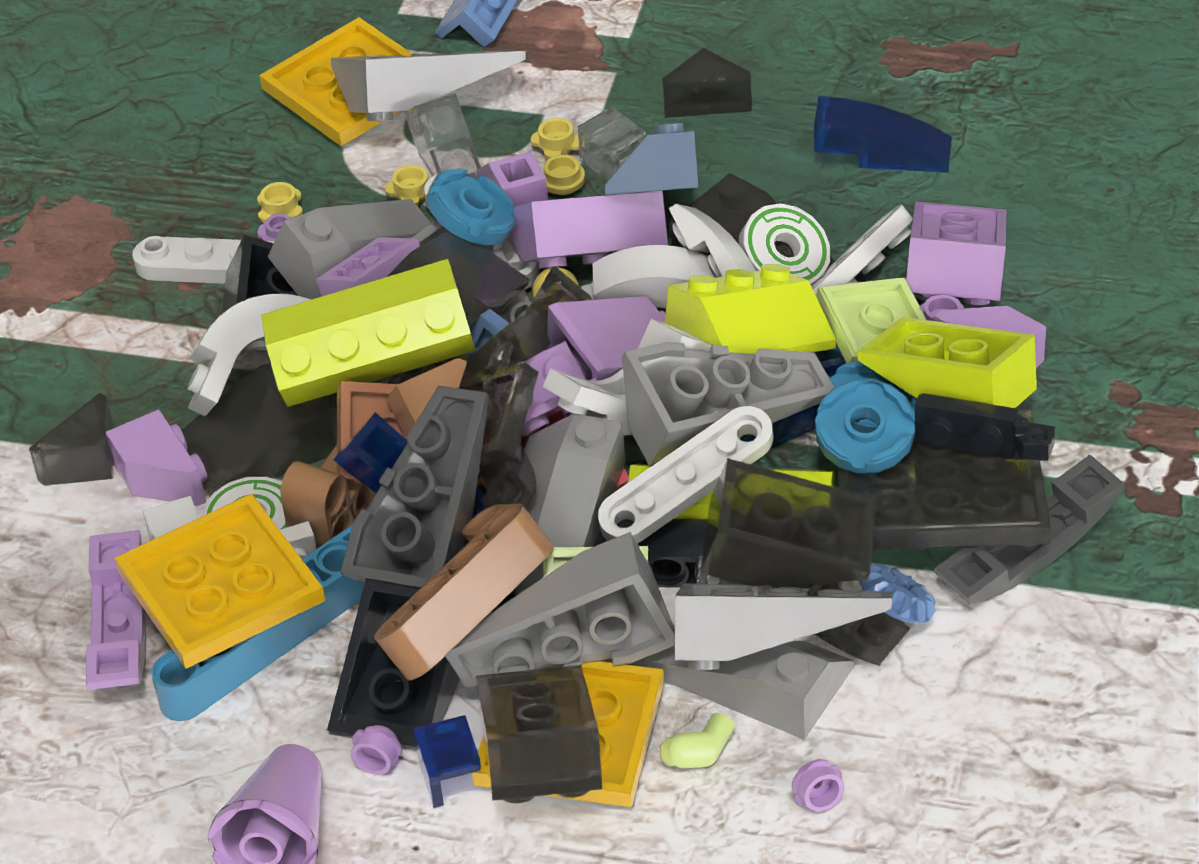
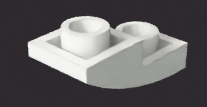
M675 204L669 208L675 220V223L672 225L673 231L679 242L689 250L704 253L710 252L708 261L718 277L725 276V272L731 269L756 271L740 245L711 217L696 208Z

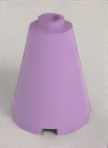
M285 744L277 747L216 814L208 831V842L210 840L214 848L212 858L216 864L316 863L318 856L322 767L318 757L312 751L296 744Z

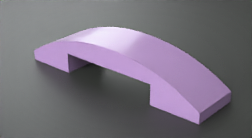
M140 530L89 536V575L92 583L91 644L87 645L86 651L87 690L140 684L142 680L145 660L146 611L119 574L114 559L142 545Z

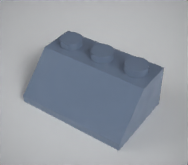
M683 123L656 125L654 127V134L647 135L604 185V194L612 195L699 187L694 131L684 132Z

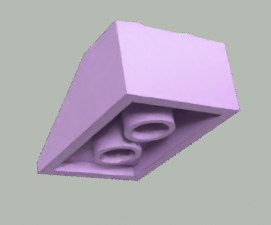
M915 201L906 278L912 293H915V297L927 300L935 295H950L962 297L964 303L971 305H987L990 303V300L1000 301L1006 250L1007 210Z

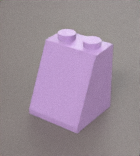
M647 296L554 303L548 306L547 350L566 341L585 379L591 380L596 378L597 381L603 380L623 369L622 356L624 352L638 349L650 320L654 319L665 323L666 313L658 311Z

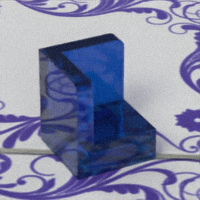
M466 715L413 728L418 761L433 808L444 806L440 781L477 772L481 769L480 757Z

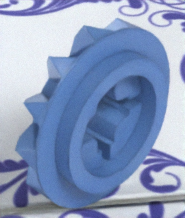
M880 563L866 565L858 578L859 584L864 591L893 592L892 609L884 612L893 618L907 623H927L936 612V601L927 592L925 586L914 581L911 575L907 576L901 573L897 568L890 569Z

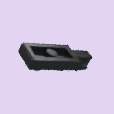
M926 393L919 394L915 403V443L1012 460L1014 458V460L1040 461L1049 460L1055 444V426L1028 422V419L1018 415L1017 408Z

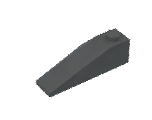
M438 385L407 435L408 443L393 468H387L379 481L381 487L367 510L362 509L355 519L340 574L362 583L369 579L421 589L469 543L462 534V531L473 516L489 395L487 393Z

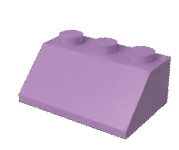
M662 191L535 201L514 207L513 218L516 220L510 236L522 262L538 261L539 269L567 266L566 258L582 256L583 265H590L607 255L623 249L646 245H668Z

